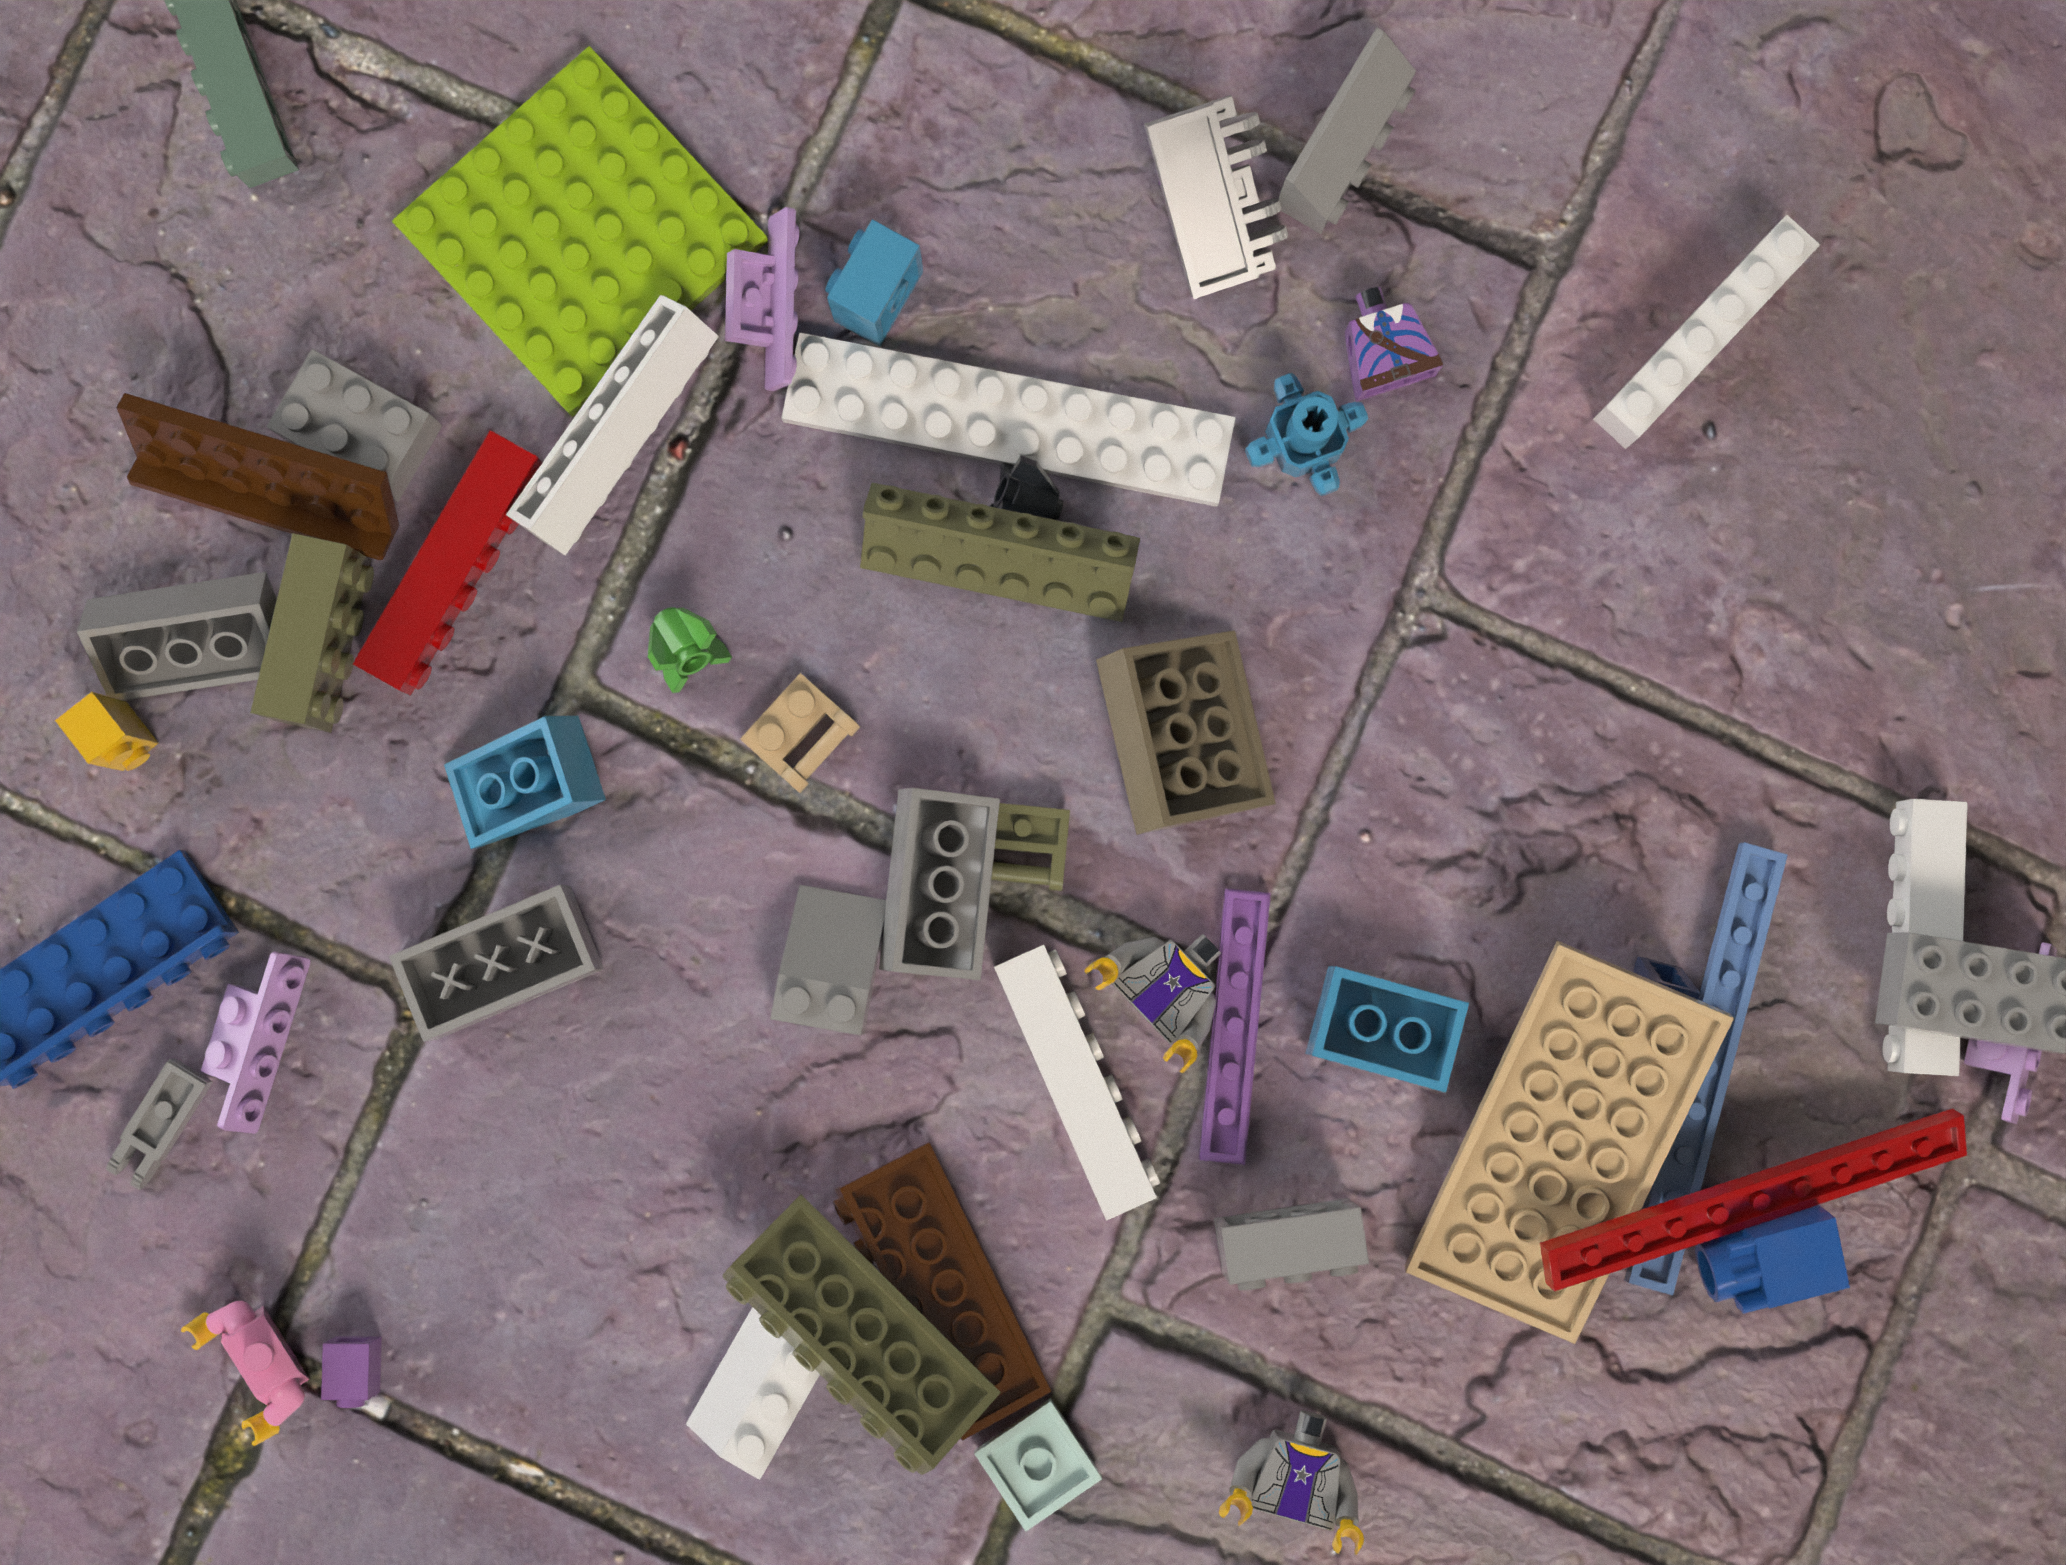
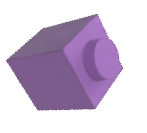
M336 1336L323 1343L321 1400H336V1407L356 1408L365 1406V1400H369L380 1393L382 1337Z

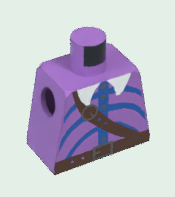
M1381 287L1367 289L1355 296L1362 317L1349 322L1345 330V341L1356 402L1435 377L1443 366L1442 360L1410 303L1387 308Z

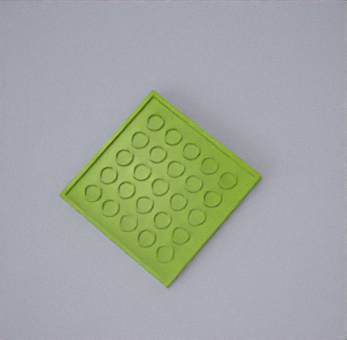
M590 46L582 51L392 220L393 224L571 417L576 415L660 295L686 306L692 311L726 280L728 252L738 249L756 253L768 242L764 232Z

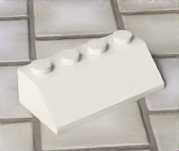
M752 1307L686 1425L719 1457L760 1480L820 1374L816 1370L810 1372L800 1365L792 1353L795 1349L782 1336L776 1338L767 1332L759 1321L761 1315Z

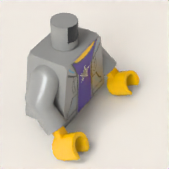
M1200 935L1184 952L1171 939L1163 942L1159 938L1150 937L1125 942L1107 956L1094 961L1085 968L1086 974L1093 969L1100 971L1103 981L1095 987L1096 990H1102L1112 984L1146 1021L1172 1045L1164 1053V1061L1167 1062L1174 1053L1180 1055L1184 1061V1066L1179 1071L1181 1073H1184L1196 1061L1197 1050L1210 1031L1216 1006V999L1212 993L1216 985L1203 971L1221 954L1206 936Z
M1301 1410L1295 1434L1273 1430L1269 1438L1259 1439L1238 1459L1229 1488L1231 1496L1219 1507V1514L1222 1518L1229 1513L1230 1505H1235L1241 1513L1238 1526L1250 1518L1253 1509L1333 1531L1336 1524L1340 1528L1333 1538L1332 1547L1338 1554L1342 1548L1341 1537H1349L1353 1540L1355 1555L1359 1553L1364 1542L1363 1533L1357 1527L1359 1522L1358 1494L1349 1464L1340 1458V1453L1335 1446L1321 1442L1327 1421L1326 1417Z

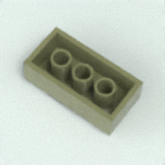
M292 533L250 713L285 724L328 733L332 732L333 724H337L340 721L344 703L343 698L340 697L343 680L349 679L353 669L354 657L353 654H350L353 638L360 634L363 626L364 613L360 610L363 595L370 591L374 579V569L370 566L371 559L347 544Z

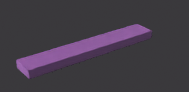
M1224 889L1219 951L1221 954L1218 956L1214 993L1216 1006L1211 1024L1199 1160L1245 1165L1271 893Z

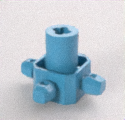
M1293 373L1275 379L1274 392L1277 402L1283 404L1275 407L1265 430L1268 439L1263 436L1246 447L1245 453L1251 467H1262L1272 464L1276 457L1283 473L1297 478L1311 472L1312 476H1310L1309 480L1320 496L1335 492L1339 489L1340 479L1336 466L1331 467L1330 464L1337 462L1345 449L1349 439L1346 430L1348 433H1351L1361 428L1367 422L1368 414L1362 402H1352L1340 406L1338 411L1331 396L1320 391L1302 396L1301 394H1303L1304 389L1299 379Z

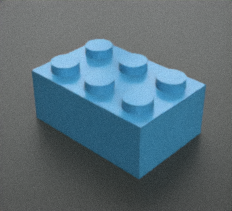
M1328 966L1305 1054L1446 1092L1469 1003L1337 966Z

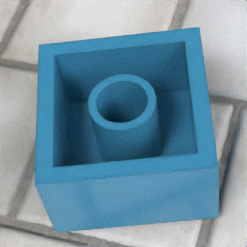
M872 219L866 231L859 229L854 235L848 248V253L851 257L843 270L837 268L833 272L825 292L829 293L827 299L834 322L881 347L923 274L920 245Z

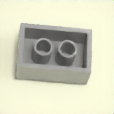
M312 349L269 421L267 428L292 444L387 472L393 500L399 502L442 425L428 412Z
M1348 1198L1214 1218L1221 1270L1230 1285L1238 1284V1290L1263 1288L1266 1286L1265 1279L1284 1277V1283L1305 1282L1312 1280V1272L1330 1270V1276L1352 1275L1358 1273V1265L1369 1264L1361 1207Z

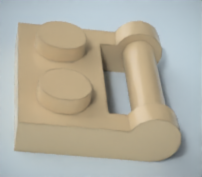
M800 673L740 740L794 789L801 793L809 784L806 780L848 734L852 737L860 726ZM825 715L830 717L834 724L794 768L790 767L784 760Z

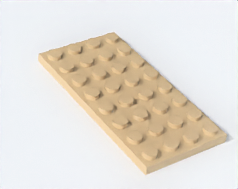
M1556 941L1404 1265L1405 1272L1575 1344L1609 1274L1554 1292L1545 1282L1540 1242L1641 1210L1734 1017L1724 1010L1560 941Z

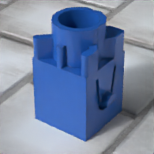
M1820 1205L1695 1246V1257L1699 1274L1709 1297L1714 1302L1733 1298L1737 1308L1743 1314L1764 1308L1770 1309L1850 1288L1836 1218Z

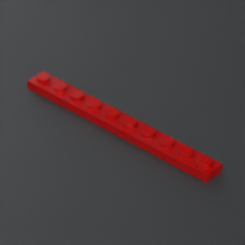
M1952 1108L1540 1242L1545 1282L1555 1292L1967 1156L1964 1115Z

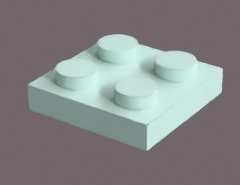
M1051 1398L974 1451L975 1456L1025 1531H1028L1102 1480L1101 1473Z

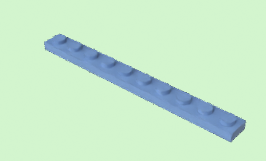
M1745 842L1738 844L1698 998L1702 1002L1730 1013L1734 1020L1644 1202L1643 1209L1701 1190L1784 872L1787 854ZM1685 1249L1628 1267L1624 1281L1673 1295Z

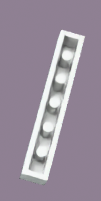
M1786 215L1593 420L1625 449L1629 447L1666 410L1820 244Z
M660 295L506 515L538 539L566 556L573 544L578 541L582 531L598 508L604 504L608 494L624 471L630 467L633 458L647 438L655 431L659 421L675 398L681 394L685 384L696 368L707 357L710 348L719 336L686 306Z
M1909 799L1896 802V809L1892 811L1890 817V831L1895 836V854L1891 855L1888 865L1889 877L1894 881L1893 899L1889 901L1887 907V920L1889 925L1892 926V933L1910 932L1963 941L1967 802ZM1889 1026V1035L1885 1036L1882 1048L1884 1060L1888 1062L1887 1071L1959 1076L1960 1037Z
M1042 945L995 966V971L1106 1221L1156 1199L1157 1197L1152 1187L1160 1184L1150 1159L1140 1161L1134 1145L1141 1142V1139L1131 1117L1122 1120L1115 1103L1123 1100L1112 1074L1104 1078L1096 1061L1104 1058L1094 1034L1091 1033L1085 1036L1077 1019L1084 1017L1085 1013L1075 991L1068 994L1065 993L1059 978L1067 973L1056 949L1048 953L1045 946Z

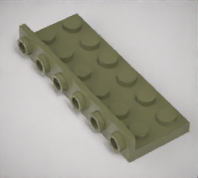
M871 483L862 515L865 519L860 568L1109 620L1123 621L1140 537L1042 518L1027 513L989 507L984 504L945 498L940 495L911 491L896 486Z
M801 1194L722 1275L728 1282L725 1286L732 1297L743 1305L749 1303L761 1315L759 1321L765 1330L776 1338L782 1336L795 1349L792 1353L799 1364L810 1372L816 1370L828 1382L826 1388L833 1398L843 1405L849 1403L862 1416L860 1418L862 1426L875 1438L881 1439L883 1437L896 1450L893 1453L895 1459L911 1473L917 1471L919 1474L924 1475L933 1470L1001 1393Z

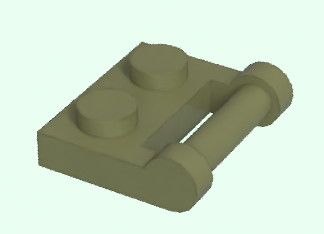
M999 803L995 849L1052 854L1051 868L993 862L991 880L1048 885L1049 890L1062 891L1070 810Z

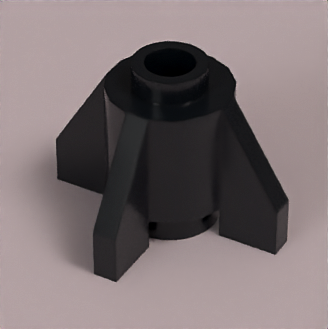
M1020 455L1015 465L1005 462L1001 464V481L995 492L994 501L989 507L1027 513L1052 520L1059 519L1063 509V500L1059 499V489L1037 461Z

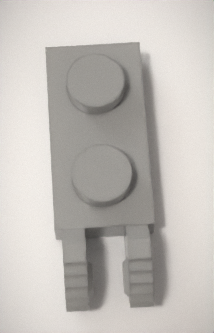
M175 1058L169 1059L119 1137L122 1141L108 1162L106 1170L114 1175L119 1174L126 1168L136 1149L140 1150L146 1156L133 1174L130 1185L138 1190L143 1189L150 1182L154 1173H156L161 1161L165 1160L213 1081Z

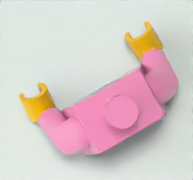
M235 1301L210 1314L203 1312L183 1326L181 1332L189 1331L196 1339V1343L191 1346L194 1350L200 1349L222 1333L221 1343L254 1396L267 1405L264 1411L242 1422L243 1430L251 1427L255 1434V1441L252 1442V1445L256 1446L278 1434L280 1431L279 1425L303 1403L305 1393L301 1385L310 1378L266 1308L262 1306L254 1312L247 1302Z

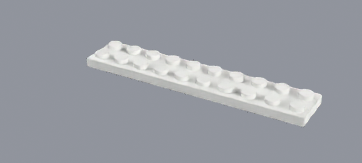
M799 332L795 350L797 367L792 383L788 385L782 413V421L784 423L1000 465L1004 462L1015 465L1020 455L1037 461L1046 474L1216 507L1219 504L1235 417Z

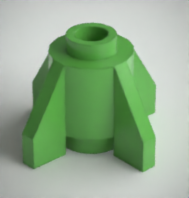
M675 607L666 608L655 616L654 622L650 627L648 658L656 671L663 670L664 680L672 693L681 691L689 678L687 675L702 670L708 663L710 665L729 663L732 658L725 644L715 637L717 633L709 620L688 609Z

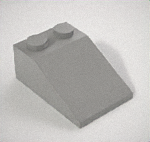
M804 885L799 886L778 974L771 1020L860 1036L865 1034L883 935L886 900Z

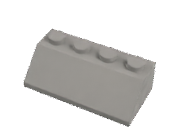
M1376 27L1287 175L1279 196L1282 208L1280 211L1320 234L1328 222L1334 225L1338 223L1349 204V201L1343 198L1351 184L1357 188L1360 186L1372 165L1365 161L1373 147L1381 151L1394 128L1388 124L1395 110L1403 114L1416 92L1415 89L1410 87L1416 70L1389 36L1378 27Z
M267 572L92 598L86 601L77 633L106 696L119 700L258 680L277 598Z
M919 788L898 789L879 963L880 970L981 980L999 798Z

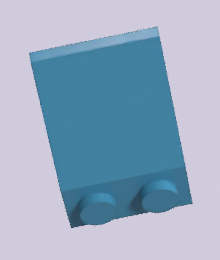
M544 716L444 764L471 849H476L572 816L606 800L579 716Z

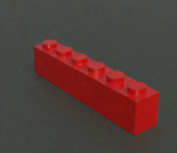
M489 431L355 658L353 665L410 696L414 689L419 690L424 686L432 671V667L429 665L437 650H444L453 637L455 628L452 625L460 611H467L477 595L475 585L482 573H489L495 566L500 555V550L497 548L506 533L508 535L512 534L519 525L506 514L543 463L536 455L497 433Z

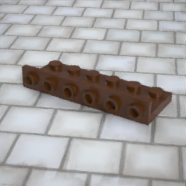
M123 394L116 408L137 457L127 475L130 485L290 534L294 533L347 544L366 557L376 560L384 559L400 526L387 472L134 395Z
M930 1142L847 1184L835 1188L838 1199L833 1201L834 1208L844 1226L852 1224L859 1239L853 1242V1246L1001 1392L960 1440L967 1439L1051 1392Z

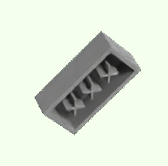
M561 884L389 956L423 1042L438 1040L604 970L571 886Z
M1910 932L1887 933L1875 1024L2066 1054V958Z

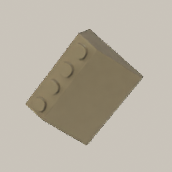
M1235 630L1122 648L1096 660L1136 835L1276 804Z

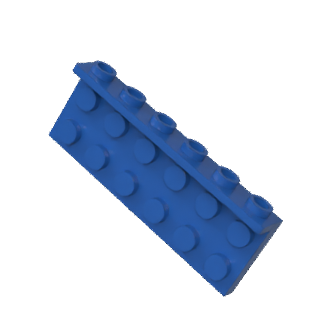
M178 850L0 969V1086L10 1085L12 1089L28 1083L38 1075L35 1070L37 1067L48 1060L54 1063L67 1057L76 1050L74 1045L76 1041L87 1034L89 1037H94L114 1025L115 1021L112 1017L125 1008L130 1012L143 1006L153 998L152 990L164 982L167 986L177 983L192 972L189 968L191 964L202 957L205 960L212 959L229 948L230 945L227 940L238 934L239 931L186 851Z

